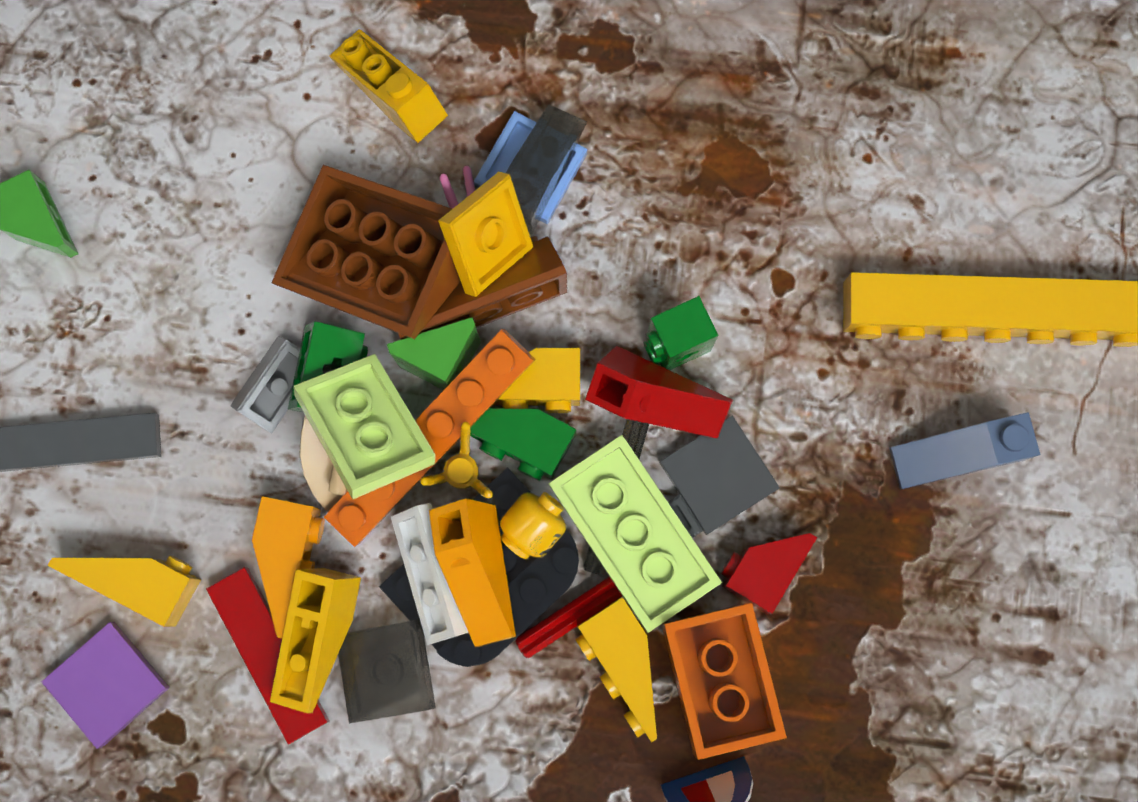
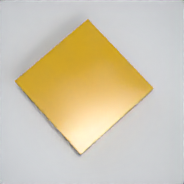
M498 171L438 220L464 292L474 297H477L533 248L510 174Z

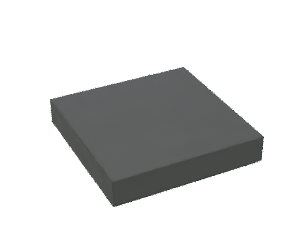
M733 415L725 420L718 438L700 435L659 462L678 493L682 495L705 535L780 488Z

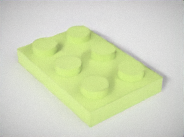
M375 354L294 385V396L352 499L435 464L436 454Z

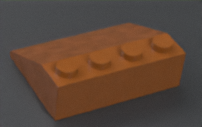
M323 165L271 283L415 340L460 283V278L438 222L452 208Z

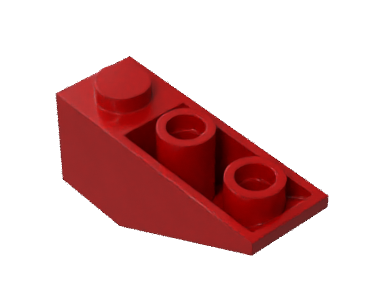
M618 346L614 347L597 363L585 400L625 419L712 438L719 437L733 402L731 398Z

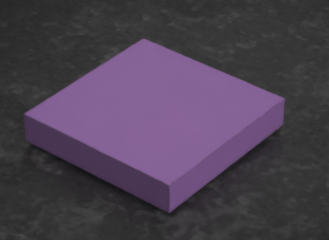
M109 622L41 681L96 749L105 746L170 688L115 622Z

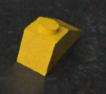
M170 555L166 561L153 558H51L47 565L163 627H176L201 579L190 574L193 568L191 565Z
M327 568L296 569L270 698L271 703L304 713H313L353 621L361 577Z

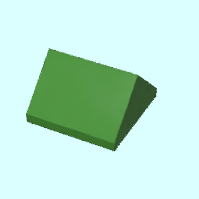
M473 317L421 333L415 340L408 337L389 343L387 347L389 353L401 369L444 390L471 362L481 341Z

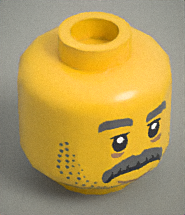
M528 492L521 494L500 521V527L503 531L501 540L512 552L523 559H528L530 556L536 558L544 557L566 530V523L560 515L564 510L563 506L546 492H543L540 497Z

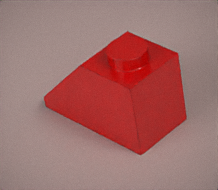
M807 533L744 549L741 555L733 552L721 572L726 577L722 587L744 601L752 603L754 607L765 614H773L817 537Z

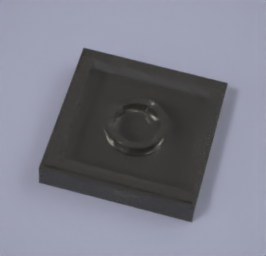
M420 619L347 633L338 657L349 724L436 708Z

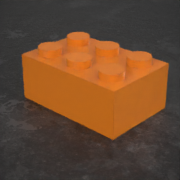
M745 603L661 624L693 755L697 760L787 738L752 603Z

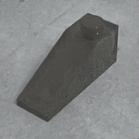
M549 104L506 172L510 174L530 234H533L587 124V121Z

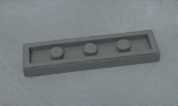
M157 413L0 427V472L161 457L160 419Z

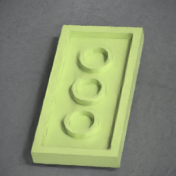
M623 435L548 483L647 633L722 583Z

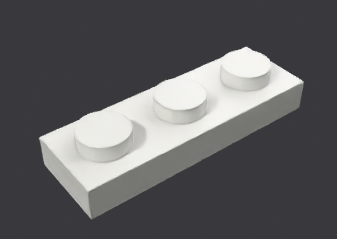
M431 503L417 505L391 516L427 645L469 633L435 555L429 510L433 509Z

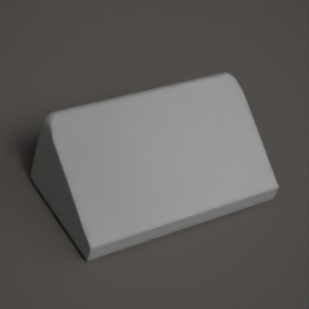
M280 336L277 337L233 400L231 407L272 434L288 411L300 349Z

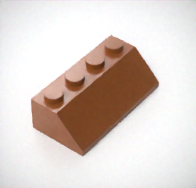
M531 236L533 248L477 297L465 294L460 281L419 334L473 317L476 328H479L567 293V272L549 237L538 240L537 236ZM399 334L401 340L408 338L407 336Z

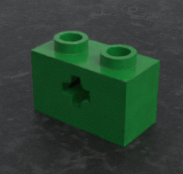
M697 296L652 317L648 331L645 334L647 341L643 343L651 362L655 364L660 363L662 367L672 370L711 352L719 335L700 296Z
M316 321L306 325L288 410L304 413L294 396V385L325 374L323 367L332 364L331 370H335L367 357L368 347L363 345L365 333Z

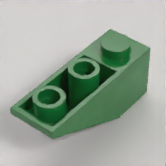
M489 408L470 428V436L482 442L479 447L481 451L500 461L506 455L520 462L517 470L537 481H540L543 475L553 479L576 436L575 428L539 409Z

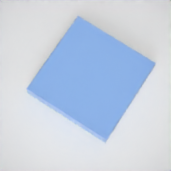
M514 111L476 176L474 185L479 188L498 171L510 174L521 210L548 225L584 161L588 149Z

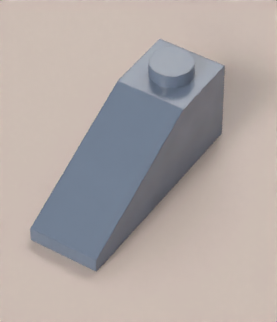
M1029 412L984 422L889 448L900 490L1025 461L1041 455Z

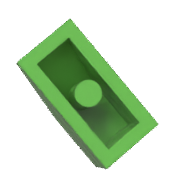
M27 170L0 183L1 231L17 241L70 258L78 255V251L43 180L32 171Z

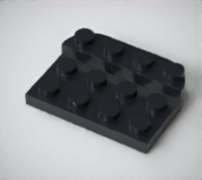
M508 467L487 486L493 492L491 498H485L479 493L473 499L496 505L500 536L503 534L500 521L504 514L521 494L531 493ZM565 530L564 534L549 552L540 558L530 556L528 559H523L512 552L501 540L516 637L475 647L470 634L465 633L431 644L437 650V653L445 660L463 667L481 665L500 655L556 602L575 580L579 564L578 550L574 539L567 530ZM403 564L379 587L424 636Z

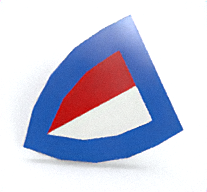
M743 756L661 784V788L667 802H748L751 798L753 780L749 765Z

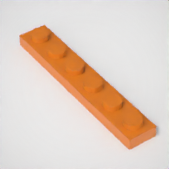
M501 329L415 420L436 454L435 464L460 439L462 423L468 422L471 428L536 360L505 329ZM435 464L355 499H352L347 491L324 518L349 543L356 547Z

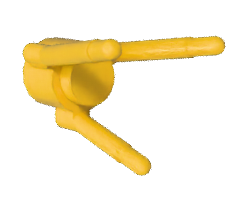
M464 422L461 425L459 454L450 457L446 461L444 472L423 477L420 483L423 486H430L448 482L457 489L473 487L485 498H491L493 492L478 480L479 468L476 461L469 456L471 430L468 422Z

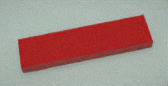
M244 567L206 588L287 744L289 745L330 722L319 700L313 713H304L270 702L282 638H278L276 635L270 608L249 568Z

